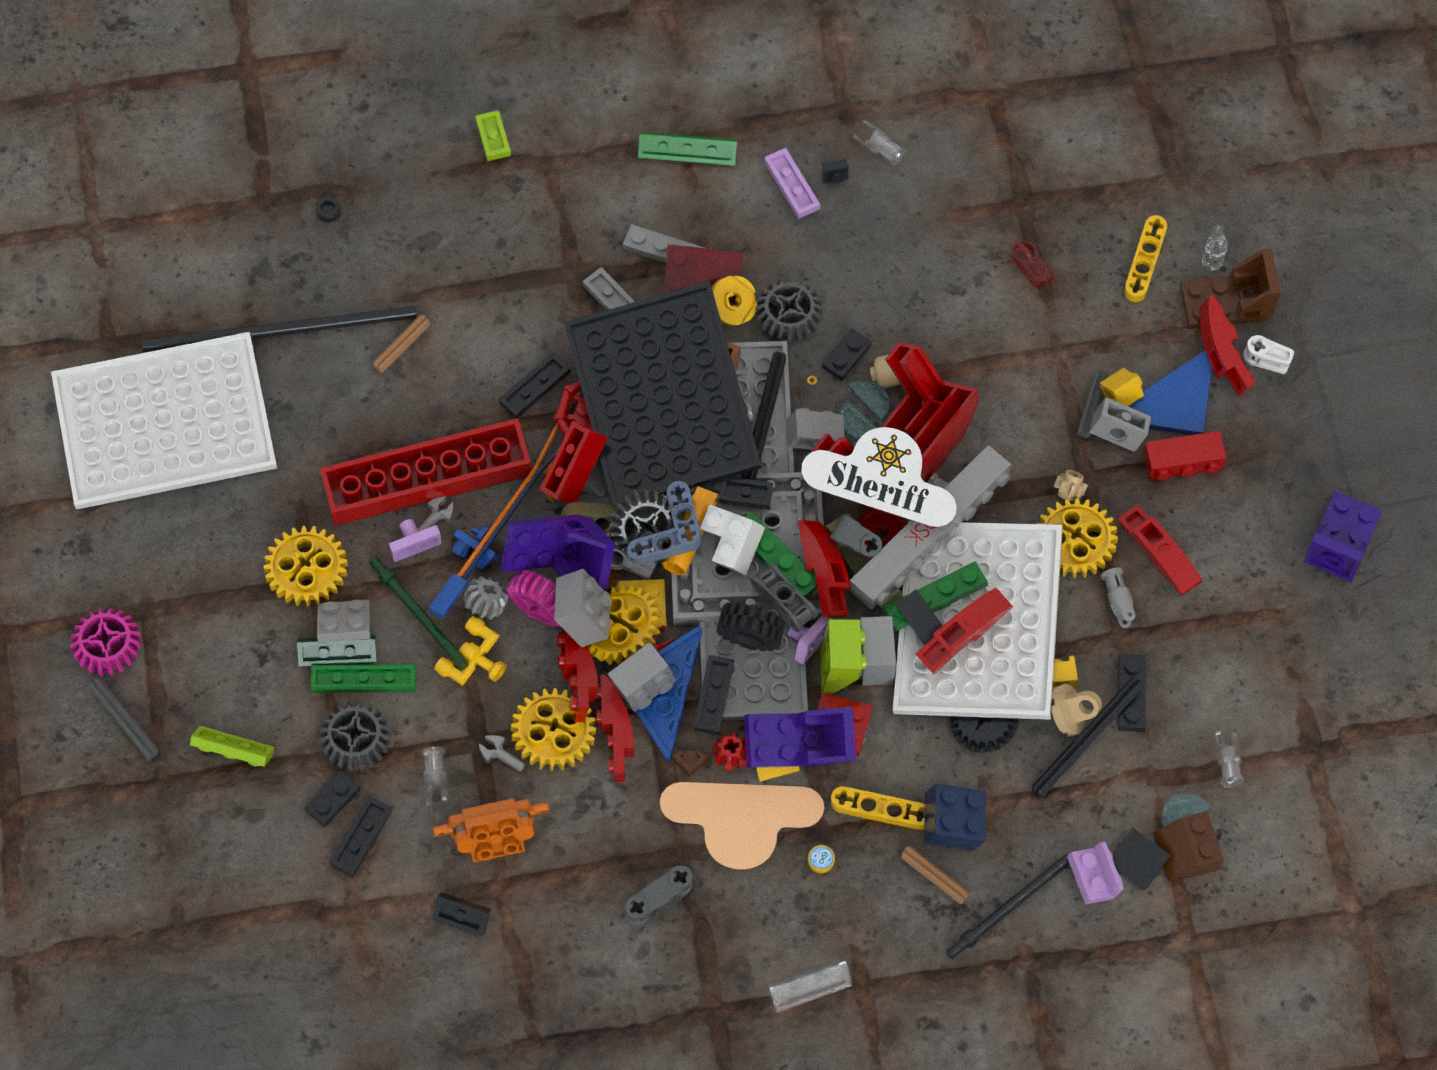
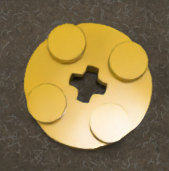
M727 276L714 283L712 291L722 324L736 326L748 322L754 316L757 307L754 295L756 291L747 279L741 276ZM736 296L737 306L729 304V297Z

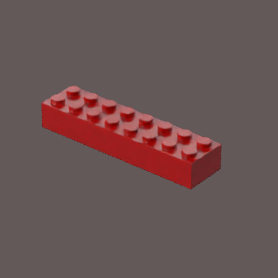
M518 418L320 468L334 526L426 503L438 497H450L524 478L532 470Z

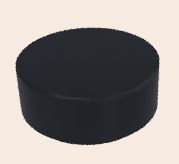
M332 197L320 199L316 204L317 217L326 223L336 221L341 215L339 202Z

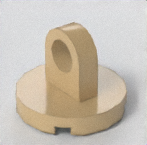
M1069 684L1058 685L1052 691L1051 699H1054L1055 705L1051 706V712L1058 729L1063 734L1067 733L1069 737L1080 734L1084 728V721L1094 718L1101 710L1102 701L1092 691L1077 693ZM1082 700L1090 701L1094 709H1086L1082 704Z

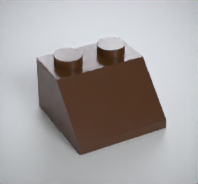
M1208 811L1182 817L1153 832L1156 845L1171 855L1163 866L1169 883L1220 870L1224 858Z

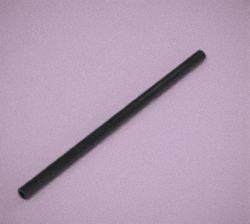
M416 306L142 340L143 352H150L250 332L251 339L414 319L417 318Z

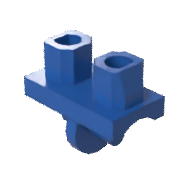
M486 525L479 529L474 526L471 533L477 536L476 539L457 529L454 534L457 540L451 551L462 558H466L471 548H477L491 527ZM488 548L476 567L485 571L492 561L498 562L501 555Z

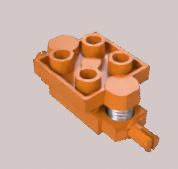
M514 798L462 809V814L449 816L448 824L432 827L435 838L450 834L455 841L458 851L461 853L471 852L472 861L476 863L525 852L523 841L530 839L534 835V815L549 813L547 801L531 805L528 799L515 802Z

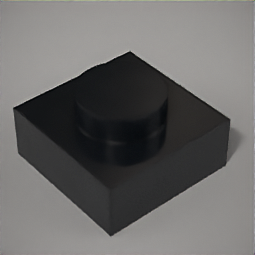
M847 159L823 163L822 178L824 184L840 183L848 179L849 166Z

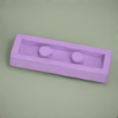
M786 148L764 157L765 165L798 219L820 210L819 201Z

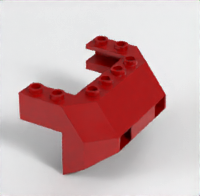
M899 341L885 361L907 395L881 427L900 430L916 442L922 455L921 479L927 483L965 436L979 404V389L943 381L921 346ZM825 433L811 452L824 450L842 456H849L854 448L847 438L839 437L834 442L830 434ZM864 505L869 509L892 515V513Z

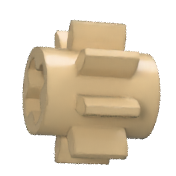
M1066 470L1065 474L1061 473L1058 475L1054 487L1059 488L1058 496L1065 500L1068 498L1069 501H1075L1076 497L1081 498V496H1084L1088 484L1082 483L1084 476L1073 470Z

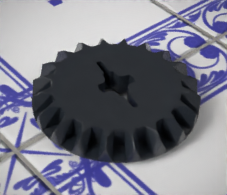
M951 716L950 725L955 739L963 747L974 752L986 753L1001 749L1012 740L1017 731L1019 719L988 717L990 722H984L979 727L980 720L978 717Z

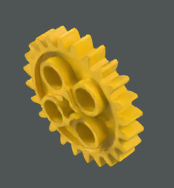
M1067 498L1065 506L1056 502L1055 511L1048 507V516L1041 514V523L1036 524L1062 525V540L1064 543L1061 547L1060 569L1063 570V577L1069 571L1072 572L1074 579L1077 576V572H1081L1082 576L1086 578L1087 570H1090L1095 575L1097 572L1096 566L1104 569V560L1112 561L1111 553L1116 552L1114 544L1118 541V536L1114 535L1117 533V527L1111 526L1113 524L1112 517L1106 518V509L1098 512V503L1093 507H1089L1088 499L1082 505L1079 498H1076L1074 504H1071ZM1069 519H1074L1078 523L1070 525L1066 521ZM1097 532L1100 535L1098 537H1090L1088 533ZM1082 551L1086 555L1084 557H1077L1074 553Z
M302 526L300 533L295 528H292V535L290 536L283 532V541L275 538L276 548L268 547L271 555L264 557L267 564L263 567L265 573H268L265 575L266 581L271 582L269 584L271 591L277 590L278 598L285 595L286 603L295 599L296 606H299L301 601L305 600L306 606L309 607L313 599L317 604H320V597L322 596L326 600H330L328 592L338 593L336 585H344L341 577L347 576L345 567H348L347 559H344L347 557L346 551L341 550L342 544L340 541L335 542L334 534L327 537L325 529L318 534L316 526H313L310 532H307L306 527ZM303 547L311 548L308 552H300V549ZM322 562L330 563L327 567H319V564ZM285 565H293V568L290 570L282 569ZM304 580L313 581L310 585H301Z
M625 585L621 586L620 591H617L614 587L611 588L609 617L613 618L617 623L615 624L611 620L608 639L587 645L591 655L600 662L605 660L611 665L615 660L620 665L623 658L627 660L649 642L655 644L656 641L652 636L661 633L656 627L663 624L659 619L662 615V612L658 609L659 604L649 592L646 593L642 587L637 590L634 585H631L629 590ZM627 625L632 631H636V632H638V633H633V632H631V631H630L627 627H625V626Z
M554 688L552 694L549 695L547 690L543 689L541 697L536 692H533V701L525 697L524 706H517L518 714H513L512 721L515 723L511 724V731L515 732L512 734V741H518L515 744V750L524 749L521 758L524 759L530 756V765L538 761L540 762L539 767L541 770L545 764H549L550 771L554 770L555 765H559L560 769L564 770L566 762L571 767H574V758L582 762L583 753H590L589 745H594L595 738L592 736L596 735V728L592 727L595 725V718L590 717L591 708L588 709L585 723L576 722L573 725H568L564 720L568 718L574 720V711L569 709L570 698L567 697V690H564L562 695H558L557 689ZM547 711L551 715L549 717H542L538 713ZM552 727L556 728L554 732L550 731ZM539 734L543 739L537 741L532 739L531 736ZM562 741L566 742L569 746L560 748L556 743Z

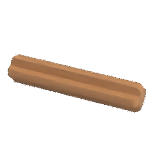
M422 314L419 315L373 361V367L380 373L384 372L430 326L429 319Z
M908 846L902 852L901 858L957 903L962 904L968 898V890L912 846Z

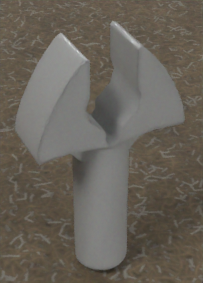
M446 496L429 501L428 508L432 510V513L417 528L418 532L434 526L439 520L445 519L450 523L454 514V503L452 502L446 510L439 512V508L446 502Z
M495 735L485 736V741L493 744L495 750H488L479 744L481 755L487 764L492 759L498 758L518 772L524 769V762L503 749L504 737Z

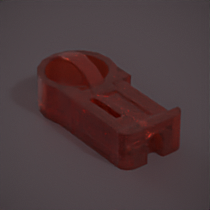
M1019 241L1013 246L1011 260L1036 289H1041L1044 287L1045 282L1050 283L1053 281L1055 272H1051L1040 258L1041 254L1031 242ZM1021 249L1028 260L1019 259L1015 252Z

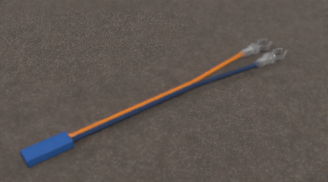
M582 391L577 393L581 397H584ZM572 399L568 410H570L573 406L576 405V403ZM557 423L533 469L457 575L452 574L430 605L429 612L442 619L445 618L466 588V580L538 477L554 460L559 448L539 468L559 430Z

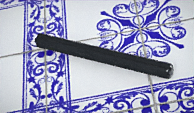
M778 351L772 355L752 433L760 461L786 363V354ZM758 469L742 473V479L756 480Z
M1131 677L1032 785V791L1036 795L1043 797L1143 688V683L1138 678Z

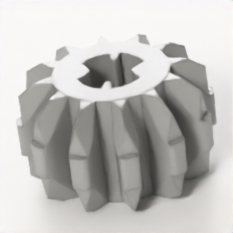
M482 576L478 579H472L464 592L465 608L471 609L472 614H478L481 619L484 616L490 620L493 617H499L508 602L509 596L506 594V588L500 587V582L492 581L491 577L487 580Z

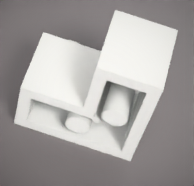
M709 505L700 529L721 538L712 561L725 568L746 575L765 527L751 519Z

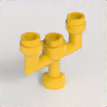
M472 616L466 623L465 629L473 636H480L485 640L480 646L473 642H465L461 646L459 652L468 661V667L461 671L455 667L453 661L441 657L434 668L442 677H450L462 686L475 671L477 664L489 672V679L494 682L501 678L507 667L502 661L494 663L484 657L500 635L488 628L482 619Z

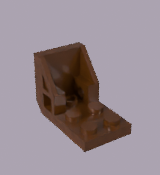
M1262 249L1234 265L1230 276L1181 281L1180 284L1188 329L1200 328V306L1211 295H1214L1216 300L1221 303L1224 314L1230 323L1243 324L1262 322L1272 317L1281 293L1272 249Z

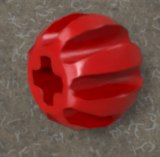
M731 732V736H726L724 733L717 738L718 743H714L712 747L715 763L718 767L725 765V771L732 772L733 767H737L739 770L746 765L745 760H747L745 737L738 738V733Z

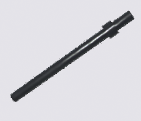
M1065 854L974 929H968L960 936L961 939L946 950L949 958L954 959L967 947L972 948L979 942L978 938L1070 865L1067 858L1068 855Z

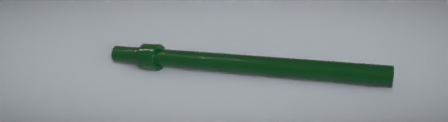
M377 556L371 558L369 564L380 575L379 579L381 582L393 590L461 670L468 667V661L398 582L397 575L392 569H387Z

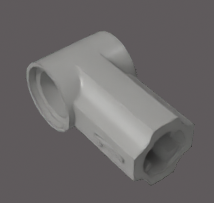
M615 543L614 552H619L622 556L613 553L611 569H624L645 580H649L657 561L644 565L634 564L628 552H624L621 549V545Z

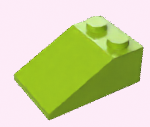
M829 619L820 648L821 697L822 693L832 695L858 680L861 671L866 669V654L861 652V645H865V629H861L860 620Z

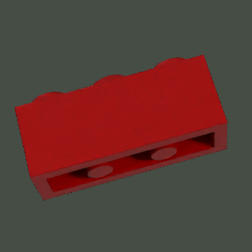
M572 421L539 490L567 504L577 502L608 437L587 426Z
M1220 431L1149 441L1145 443L1143 450L1149 480L1157 479L1163 481L1172 476L1179 475L1190 477L1199 472L1215 473L1224 468L1227 459Z

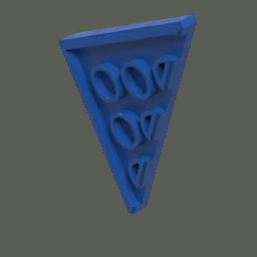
M1206 351L1144 390V396L1128 407L1151 416L1150 429L1188 435L1203 434L1212 368Z
M700 625L658 651L668 664L676 681L669 691L655 696L651 704L645 709L635 711L667 761H670L672 758L702 636Z

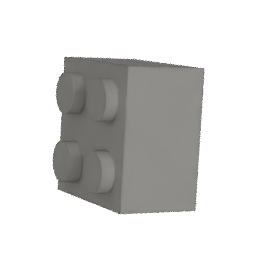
M584 569L556 578L554 620L581 647L608 639L609 627L611 625L609 617L611 597L609 593L604 591Z
M892 616L863 617L860 620L861 629H865V645H861V652L866 654V669L862 670L860 674L862 686L893 684L896 656Z
M650 642L608 673L615 688L634 712L638 709H645L651 704L655 696L669 691L676 681L668 664Z

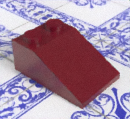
M668 244L663 294L710 281L712 287L716 281L724 277L741 276L743 253ZM736 296L729 297V302L736 303Z

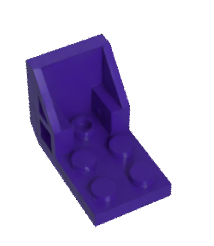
M1335 491L1313 537L1304 562L1352 582L1383 510Z
M581 515L508 522L501 568L505 572L552 567L560 577L584 569L596 580L602 589H607L615 543L591 518Z
M853 707L812 710L790 714L744 715L747 768L818 767L856 761Z

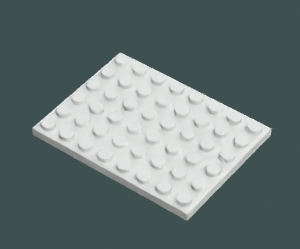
M250 332L51 372L76 510L277 469Z
M961 522L957 532L950 538L947 536L935 554L929 553L924 558L925 562L916 572L912 570L907 575L908 578L903 584V597L915 589L918 590L976 561L988 582V586L934 612L941 624L944 625L969 604L995 587L1012 604L1013 608L975 642L972 640L935 674L917 657L916 653L924 644L910 625L900 629L893 713L1051 720L1062 525Z

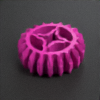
M529 570L519 571L511 579L507 588V594L511 601L523 613L544 623L546 626L561 627L554 620L556 584L551 579L538 575L536 572H530Z
M111 607L107 613H104L103 609L99 608V614L97 615L89 611L90 618L87 620L81 617L80 622L82 626L74 625L76 634H71V640L74 643L70 647L72 652H75L73 655L74 659L80 661L79 665L81 668H87L91 674L97 670L98 675L101 677L105 671H108L109 675L113 676V670L115 669L123 673V665L131 667L132 662L130 658L138 659L136 650L141 649L139 640L142 637L140 632H138L137 623H132V617L129 615L125 616L121 610L115 614L114 609ZM108 627H116L124 632L111 631ZM105 634L107 635L109 643H107V650L103 642L106 640ZM122 648L119 652L114 654L117 649ZM88 652L102 653L104 657H96Z

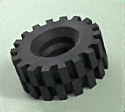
M737 602L725 603L722 607L716 632L724 640H730V643L739 644L740 647H749L751 650L759 649L766 651L767 649L774 651V649L777 650L780 647L786 621L781 615H776V612H769L767 608H759L754 604L747 605L743 602L740 604Z

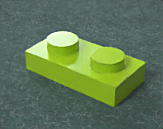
M499 110L476 115V124L487 161L511 156V150Z

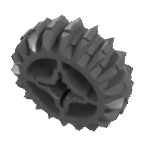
M790 278L787 279V283H783L779 279L777 286L770 283L768 290L763 289L761 292V297L757 299L758 306L756 307L757 322L762 324L761 329L763 332L769 331L768 335L770 338L777 335L778 341L787 338L789 344L792 342V338H796L800 342L802 335L809 338L811 331L816 332L817 324L821 323V314H823L821 298L817 297L816 289L810 290L809 283L801 286L800 279L796 283H791ZM802 302L807 306L809 310L808 315L804 313V309L800 307ZM771 306L775 308V312L778 313L777 319H775L770 313L769 309Z
M643 488L641 494H638L637 490L633 489L632 497L629 498L627 494H624V503L616 501V506L619 510H611V515L614 518L609 520L610 526L613 527L610 529V533L612 536H615V543L621 545V549L624 552L627 551L629 543L637 538L675 527L671 514L674 504L669 505L665 494L659 495L655 489L649 494L646 488ZM646 506V507H645L644 509H642V510H636V509H638V508H640V507ZM662 511L663 521L660 528H658L655 523L659 518L658 514ZM630 517L632 525L629 527V533L626 534L625 523L627 518ZM663 540L659 543L658 548L664 550L663 544L665 542L671 544L672 542L670 540ZM651 544V552H655L653 545ZM642 548L637 549L640 555H642Z
M348 701L346 709L339 705L337 706V714L329 711L328 716L330 720H323L322 724L325 728L319 731L320 736L323 737L319 741L320 746L324 747L323 754L329 756V761L332 764L338 761L337 764L340 769L347 764L349 771L354 769V765H358L359 770L362 771L364 768L363 764L367 763L369 767H372V759L381 761L382 756L380 753H387L388 748L385 744H389L391 741L390 736H388L390 727L386 725V717H380L381 712L379 709L372 711V705L370 704L362 708L360 701L357 702L356 707H352L351 702ZM351 721L349 725L341 727L343 724ZM361 721L372 725L376 732H370V729L363 728ZM356 730H358L359 736L357 735L354 743H352L351 736L353 737V734H356ZM334 740L347 744L349 752L340 749L334 743ZM364 746H369V747L366 748L365 750L359 752V750H360L362 747H364Z

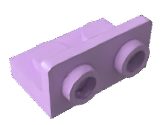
M1105 841L1099 842L1094 848L1074 851L1067 856L1085 905L1112 900L1123 890L1121 876L1116 870L1112 853Z

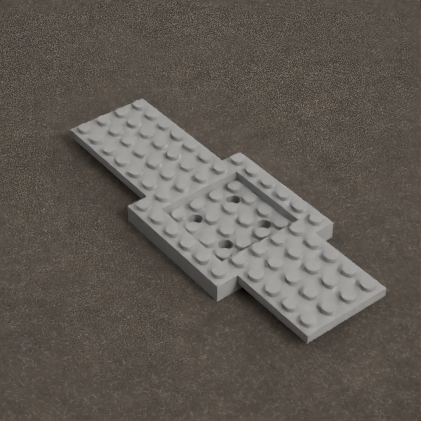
M787 341L732 343L740 346L741 349L736 376L744 403L749 401L754 420V423L750 424L752 433L772 355L776 351L786 354V363L760 461L762 468L758 469L756 477L757 481L773 483L770 510L719 503L722 479L699 485L698 487L718 494V503L716 505L718 508L743 517L752 512L805 564L798 521H820L824 526L822 491L810 486L804 480L802 472H794L793 448L788 447L787 419L791 416ZM738 474L731 477L742 478V474ZM697 486L689 488L692 495H694ZM678 491L676 495L679 504L684 503L681 491ZM686 511L678 515L679 520L682 521ZM769 517H775L778 519L779 524L770 527L765 523V520ZM704 532L701 546L696 550L686 574L677 575L671 573L673 626L700 625L702 628L700 640L702 685L709 655L735 660L722 721L744 720V715L790 714L808 711L806 666L795 661L798 641L788 636L790 626L787 622L780 647L777 650L774 649V651L767 649L766 651L759 649L751 650L749 647H740L739 644H732L730 640H724L722 636L717 634L718 621L725 603L737 602L740 604L743 602L747 605L754 604L759 608H767L769 612L774 611L777 613L776 615L780 614L754 589L750 582L752 576L757 577L767 569V566L754 554L746 575L730 570L727 575H719L716 569L721 565L712 561L721 538ZM818 589L806 598L813 604L819 615L816 619L809 621H817L822 616ZM782 595L779 597V599L781 600H787L790 598L787 595Z

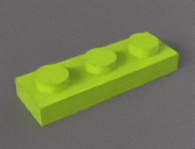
M199 726L192 734L190 741L191 746L198 747L201 751L216 752L228 759L247 761L253 766L265 767L273 757L274 752L273 746Z

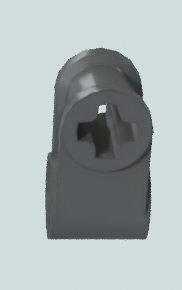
M843 514L830 535V538L837 543L850 548L856 553L869 557L877 555L882 548L880 537L864 528L854 519Z

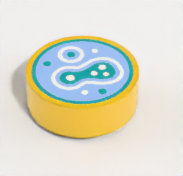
M819 845L812 848L809 852L808 865L814 872L827 873L834 866L835 856L829 847Z

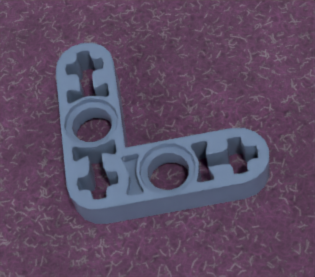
M675 481L667 488L669 505L674 504L671 514L675 528L631 541L627 547V552L634 564L644 565L690 552L701 546L702 535L692 494L685 482ZM677 491L682 492L681 495L684 503L679 504L676 496ZM689 511L691 513L689 519L685 521L678 519L677 515L681 512ZM690 528L692 541H687L685 529ZM663 540H670L672 542L671 546L665 550L658 548L659 543ZM651 544L653 545L655 552H651ZM637 549H643L642 555H637Z

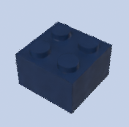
M936 783L925 793V844L974 851L985 842L986 791Z

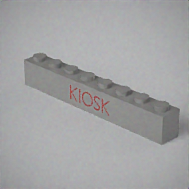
M988 445L944 488L954 497L957 505L953 520L947 525L940 527L929 526L911 520L850 580L851 588H849V591L870 610L877 605H883L888 600L889 593L895 587L899 589L906 582L907 575L912 570L916 572L925 562L924 558L929 553L935 554L941 547L942 541L947 536L949 538L952 537L959 529V524L964 519L968 521L975 514L976 507L981 502L983 504L987 503L993 496V491L998 486L1003 487L1011 477V463Z

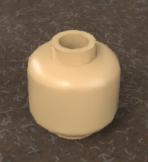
M888 355L877 357L874 361V367H870L872 381H877L881 388L901 385L885 361Z

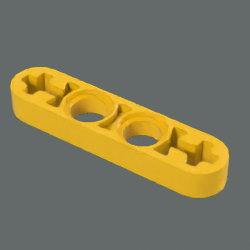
M1150 216L1145 222L1124 289L1125 297L1131 302H1140L1147 294L1167 230V222L1161 216ZM1158 225L1156 236H1151L1153 226ZM1152 244L1156 250L1153 253H1147L1143 250L1142 246ZM1144 264L1149 268V272L1139 273L1136 270V266ZM1136 280L1141 281L1138 292L1134 293L1133 288Z
M842 786L836 788L831 794V806L836 812L916 830L924 829V818L922 822H919L917 817L914 816L918 815L919 811L924 812L925 804ZM846 795V800L848 801H845L844 805H840L839 800L836 798ZM858 797L856 808H853L854 798ZM866 799H870L875 802L876 808L873 811H865L862 809L861 803ZM891 805H897L901 808L902 813L897 817H892L887 813V808ZM906 808H910L908 820L904 819Z

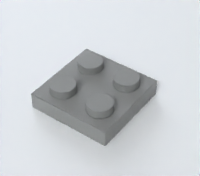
M370 600L318 604V643L370 639Z

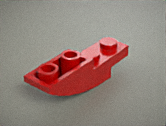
M1211 295L1200 306V329L1204 348L1217 379L1226 375L1239 397L1247 393L1255 385V382L1253 381L1252 373L1243 364L1239 351L1232 345L1238 338L1234 325L1229 322L1224 314L1221 303L1216 300L1214 295Z
M1138 504L1117 518L1118 524L1150 557V562L1181 596L1202 582V578L1172 537L1153 516L1149 517Z
M799 520L798 526L806 570L815 571L823 618H844L848 616L844 590L851 588L841 553L835 541L830 538V533L820 521Z
M995 587L969 604L933 634L934 637L916 653L917 657L935 674L972 640L975 642L1013 608L1012 604Z
M563 629L562 632L557 634V647L561 648V653L558 654L557 667L562 668V679H569V690H573L569 709L574 711V722L585 723L589 702H594L598 690L597 672L588 647H581Z
M601 675V684L598 685L596 700H601L602 709H596L597 725H602L603 734L608 733V749H613L614 758H608L609 774L614 773L615 782H625L624 757H635L631 721L617 689L606 675Z

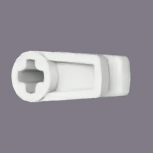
M1260 335L1252 336L1248 340L1243 352L1244 361L1250 366L1260 367L1281 374L1287 372L1294 355L1292 349Z

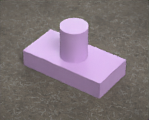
M408 519L399 525L404 538L389 543V548L393 561L397 562L442 544L441 534L437 525L418 532L414 520Z
M822 615L810 629L802 626V630L799 632H795L790 627L788 636L798 641L795 661L804 665L822 644L828 621L832 618H823Z

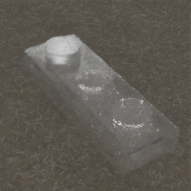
M842 958L767 986L773 1007L777 1013L850 987L852 982L847 964Z

